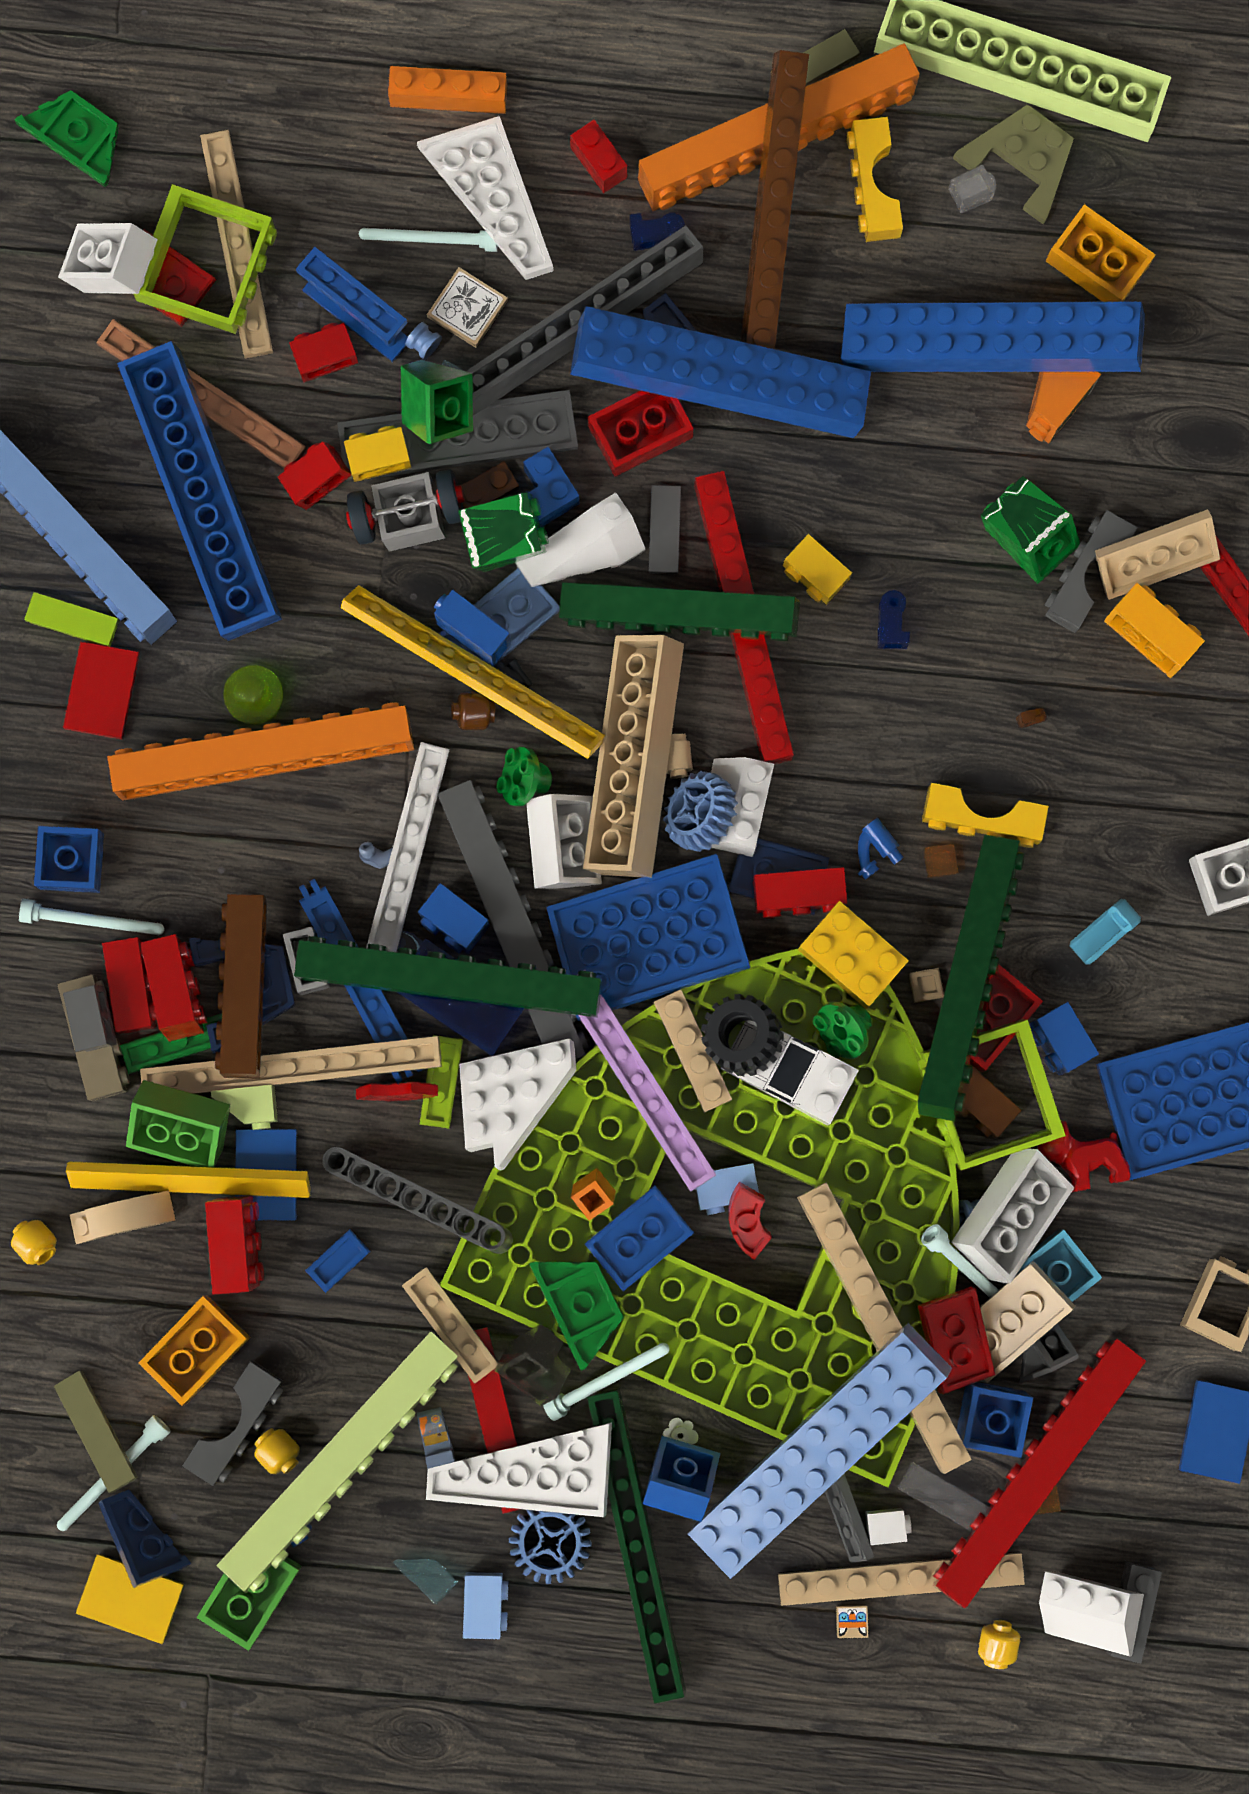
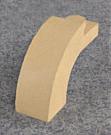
M169 1191L85 1209V1211L70 1214L75 1242L80 1244L123 1232L175 1220L170 1193Z

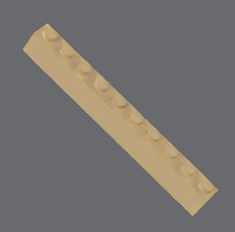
M826 1182L797 1198L878 1352L902 1329V1326ZM933 1390L910 1412V1415L941 1473L946 1474L970 1461L971 1458L939 1396Z

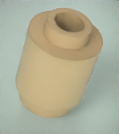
M672 734L666 774H670L672 779L684 778L688 776L687 772L693 770L690 741H687L686 734Z

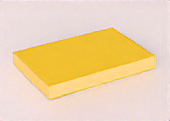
M98 1553L76 1614L163 1644L184 1583L163 1576L133 1588L123 1562Z

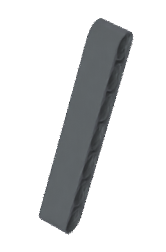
M332 1147L323 1155V1166L329 1173L493 1253L502 1254L507 1252L512 1246L513 1236L507 1228L343 1148ZM340 1156H344V1165L340 1169H336V1160ZM366 1168H369L370 1177L365 1182H362L361 1173ZM395 1180L396 1189L388 1195L386 1192L387 1185ZM421 1193L422 1202L419 1206L413 1207V1197ZM447 1205L448 1215L443 1220H439L438 1212L440 1208ZM473 1218L475 1226L472 1231L466 1233L464 1231V1224L468 1219ZM496 1231H500V1242L492 1246L490 1243L491 1235Z

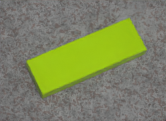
M35 592L24 619L26 622L108 647L111 646L119 623V619Z
M438 1036L440 1039L442 1067L428 1068L426 1083L438 1085V1096L423 1099L420 1125L450 1129L463 1039Z

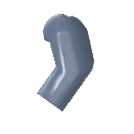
M364 842L359 847V857L364 863L381 869L388 866L393 848L383 852L375 848L371 842Z

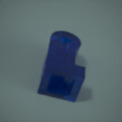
M641 213L630 214L629 224L633 250L651 249L684 227V219L677 213H668L659 219L642 221Z
M891 590L886 592L879 603L877 648L906 650L908 648L910 632H902V614L906 608V598L899 591Z

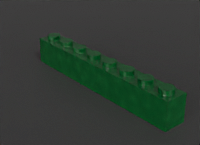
M562 582L559 618L568 622L567 626L575 628H585V623L596 624V628L613 630L614 625L625 626V630L642 632L643 627H652L654 632L670 634L672 629H682V633L686 635H700L701 631H712V636L729 637L730 633H741V638L759 639V635H770L771 640L788 641V636L797 637L800 601L796 597Z

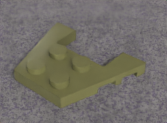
M1027 104L959 149L954 154L953 159L974 174L990 152L997 154L1039 185L1022 210L1041 224H1044L1051 209L1074 138Z

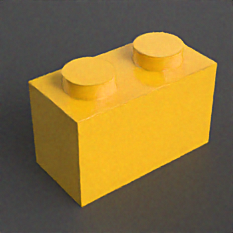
M385 426L378 429V433L370 435L357 433L351 435L349 440L344 441L354 482L411 468L401 427Z
M809 534L785 558L783 567L786 568L784 572L792 581L803 583L808 588L806 592L811 598L817 602L822 600L826 605L850 580L852 575L848 568Z

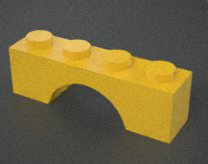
M888 117L854 120L851 131L847 132L848 149H853L854 159H851L852 177H857L858 187L854 188L856 205L861 204L862 215H858L860 233L865 232L866 242L900 238L903 230L900 202L883 194L875 185L872 176L873 167L878 161L889 155L892 145Z
M931 783L927 791L922 822L929 823L928 827L936 830H946V827L958 829L957 833L962 835L975 836L976 832L1019 840L1021 847L1033 848L1034 844L1038 845L1043 839L1049 806L1019 800L1006 815L998 818H986L977 815L969 809L963 799L961 788Z

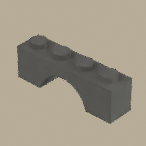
M1106 510L1102 518L1096 515L1088 529L1092 533L1088 542L1082 540L1073 555L1078 558L1073 568L1067 565L1059 581L1063 582L1059 592L1053 590L1047 599L1045 606L1049 609L1045 617L1076 633L1094 604V601L1086 591L1084 577L1087 567L1097 561L1095 550L1131 538L1138 527Z
M251 1361L233 1387L240 1398L242 1406L238 1426L225 1438L200 1439L182 1466L212 1486L216 1485L218 1481L224 1483L233 1470V1467L229 1465L235 1455L241 1457L250 1443L246 1439L252 1429L258 1431L265 1421L267 1415L263 1413L269 1403L275 1405L282 1395L284 1389L280 1386L284 1380L255 1361Z

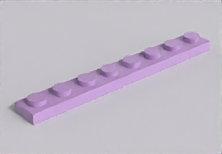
M601 995L598 1018L578 1016L691 1192L715 1177L716 1174Z

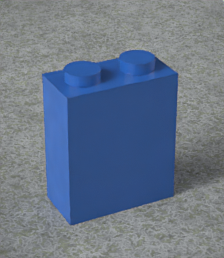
M454 590L448 596L443 594L436 602L434 614L437 625L486 663L494 667L511 646L510 633Z

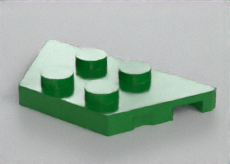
M71 90L58 96L55 101H48L38 106V110L24 117L22 114L16 117L15 122L18 126L106 188L109 183L119 126L117 122Z
M597 1262L530 1263L529 1265L580 1370L586 1369L624 1318Z

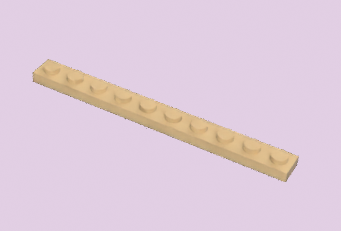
M438 1036L263 1055L261 1056L260 1078H224L220 1074V1070H216L215 1061L140 1069L141 1083L143 1080L192 1094H200L224 1089L282 1085L442 1067L440 1039Z

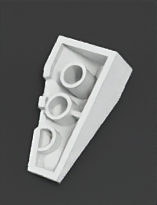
M614 493L549 537V544L545 545L546 553L515 562L530 586L535 587L564 580L566 577L589 574L595 570L621 566L646 549L632 515L617 493Z

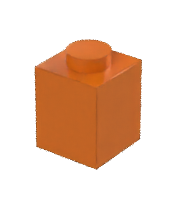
M596 1168L573 1184L571 1199L590 1221L614 1204L616 1191L600 1170Z

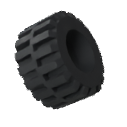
M735 994L733 1000L729 996L722 998L724 1002L722 1005L716 1002L712 1006L715 1011L712 1014L707 1012L705 1019L708 1021V1024H702L701 1031L705 1036L701 1038L702 1044L707 1047L705 1051L714 1062L731 1074L734 1072L737 1076H744L745 1073H748L750 1076L757 1075V1069L764 1072L768 1069L766 1064L769 1061L774 1064L777 1060L774 1056L775 1052L781 1053L783 1046L779 1043L780 1040H784V1033L780 1030L782 1028L781 1022L760 999L757 1000L754 996L747 995L745 998L742 994ZM743 1021L756 1022L757 1034L752 1044L742 1050H731L728 1043L731 1030Z

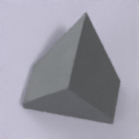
M1058 1323L1023 1352L1019 1384L1053 1372L1079 1358L1078 1353Z

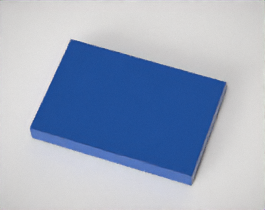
M236 1130L235 1168L297 1171V1130ZM253 1196V1202H257L259 1206L258 1220H297V1197Z
M654 1186L588 1240L585 1245L621 1290L625 1291L694 1232L659 1189Z
M1196 1380L1179 1470L1240 1484L1249 1440V1392Z

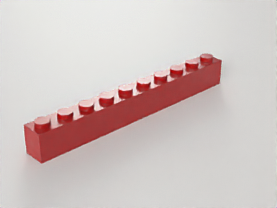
M724 471L695 477L694 487L720 592L754 594ZM730 633L761 761L774 765L791 761L794 754L765 636L759 635V639L741 638V633Z
M1114 1339L1110 1343L1105 1341L1095 1354L1099 1359L1093 1367L1087 1365L1078 1377V1380L1081 1382L1075 1391L1070 1389L1062 1398L1059 1404L1063 1408L1058 1415L1055 1416L1052 1413L1042 1426L1045 1432L1039 1441L1034 1438L1024 1450V1453L1027 1455L1021 1465L1017 1462L1013 1465L1006 1475L1009 1481L1003 1490L998 1487L987 1501L991 1504L985 1514L981 1512L977 1514L969 1526L973 1530L967 1539L961 1537L951 1550L955 1554L948 1564L943 1561L933 1574V1577L936 1578L933 1586L960 1607L966 1609L1145 1364V1359L1120 1340Z

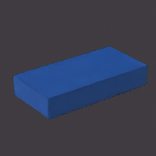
M349 1229L305 1271L327 1293L371 1251Z

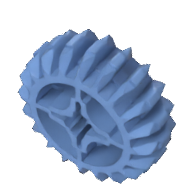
M702 771L698 774L690 773L688 779H681L680 787H674L675 793L673 796L667 797L670 803L669 806L664 808L668 814L663 818V821L667 824L665 831L668 832L669 838L686 850L690 849L701 852L702 849L710 850L712 844L719 845L720 837L727 836L726 829L728 826H733L731 818L737 815L733 808L738 802L734 799L736 792L732 790L731 784L721 778V776Z
M526 1510L530 1516L528 1519L524 1515L519 1514L517 1519L523 1526L512 1525L511 1527L513 1532L519 1533V1537L513 1536L509 1538V1543L518 1544L517 1548L510 1550L511 1556L521 1554V1558L515 1562L516 1567L526 1563L528 1566L524 1569L523 1574L527 1576L533 1569L536 1571L534 1575L535 1582L540 1580L541 1574H546V1584H551V1575L556 1574L557 1581L562 1583V1572L566 1571L570 1578H573L575 1574L571 1566L574 1565L580 1570L584 1566L578 1560V1557L589 1558V1553L581 1550V1548L591 1546V1540L582 1539V1536L590 1534V1528H583L581 1530L579 1528L586 1519L582 1516L575 1521L573 1517L576 1514L546 1511L535 1513L534 1510ZM557 1517L568 1524L557 1530H552L543 1523L541 1518ZM533 1524L537 1529L540 1540L532 1549L527 1551L525 1547V1534ZM544 1532L551 1538L559 1536V1541L555 1543L558 1545L556 1548L557 1552L551 1546L542 1547V1542H545L543 1538ZM574 1532L576 1547L571 1557L567 1560L561 1548V1543L569 1534ZM542 1554H550L559 1565L552 1567L543 1566L533 1559Z

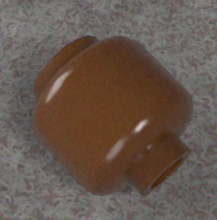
M461 692L457 702H452L451 704L452 720H457L458 726L462 730H486L489 724L494 723L495 702L479 692Z

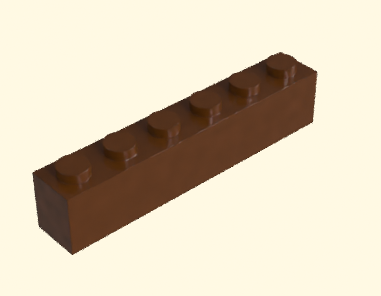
M227 894V903L222 904V921H226V933H221L220 937L221 951H225V961L220 962L219 979L224 980L223 992L218 993V1010H222V1022H217L216 1027L217 1040H221V1051H216L215 1068L220 1070V1074L224 1078H260L267 900L264 895Z

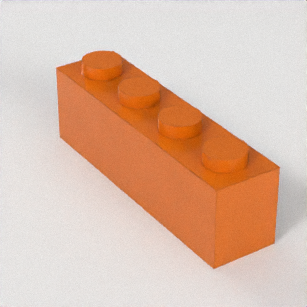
M390 66L388 88L390 107L506 114L507 76L503 72Z

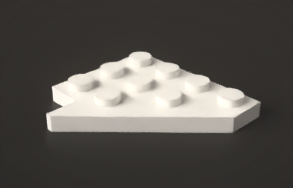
M571 1039L459 1064L465 1149L469 1152L493 1147L495 1168L498 1170L505 1169L576 1072L575 1047Z

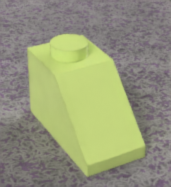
M273 1085L211 1091L213 1099L231 1104L229 1112L244 1124L252 1125L253 1130L271 1128L270 1123L278 1122L275 1087Z

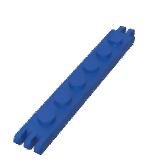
M312 879L309 881L314 890L311 894H309L304 884L299 886L304 896L299 902L318 937L326 938L327 944L338 945V940L355 942L326 886L320 889L316 880ZM344 985L375 1043L408 1040L382 990ZM411 1070L404 1071L408 1078L413 1076ZM392 1072L397 1084L403 1081L399 1072Z

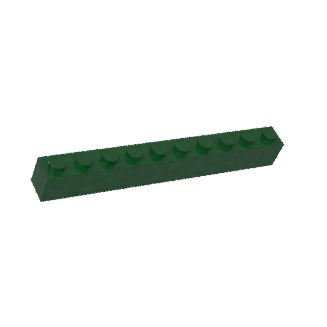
M984 835L917 1101L919 1115L955 1122L957 1112H963L966 1093H962L964 1083L970 1084L973 1066L969 1065L971 1056H977L979 1038H976L978 1029H983L986 1019V1011H982L984 1001L990 1002L993 984H989L991 975L996 976L999 958L995 956L997 948L1002 949L1004 946L1006 931H1002L1004 922L1009 923L1012 905L1008 903L1010 896H1016L1018 879L1015 878L1016 870H1022L1025 853L1020 852L1019 840Z
M308 936V941L299 940L294 976L301 980L598 1018L602 980L596 978V973L578 971L577 976L566 974V969L558 967H548V972L538 971L536 970V965L518 963V968L507 967L506 961L488 959V963L483 964L475 963V957L458 955L457 960L445 959L446 954L428 951L427 956L415 955L416 950L409 948H398L397 952L386 951V946L378 944H368L366 949L356 947V942L338 940V945L327 944L326 938Z
M619 1388L592 1394L587 1398L593 1426L612 1422L608 1494L654 1704L684 1698L686 1694L684 1677L646 1505L643 1504L644 1495L621 1391Z

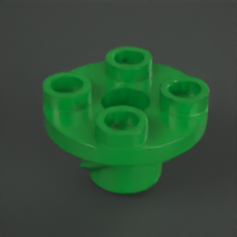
M527 747L508 749L505 754L502 776L497 781V792L503 794L508 804L518 807L526 805L534 794L543 795L547 793L552 784V774L547 766L539 762L536 753Z
M829 1002L814 1016L813 1024L819 1031L821 1038L826 1044L827 1052L831 1056L854 1059L864 1053L867 1048V1030L872 1027V1020L869 1012L860 1005L849 1007L840 1002Z

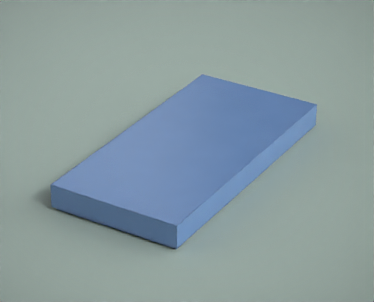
M519 568L474 604L477 609L510 633L511 646L500 660L560 611V606L542 585L531 587ZM443 630L439 633L446 639L450 640L451 642L465 649L469 653L478 657L476 654H474L471 650H469L467 647L461 644L458 640H456L446 631Z

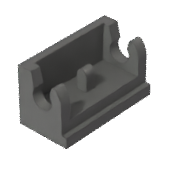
M92 985L63 993L75 1052H88L117 1045L105 986Z

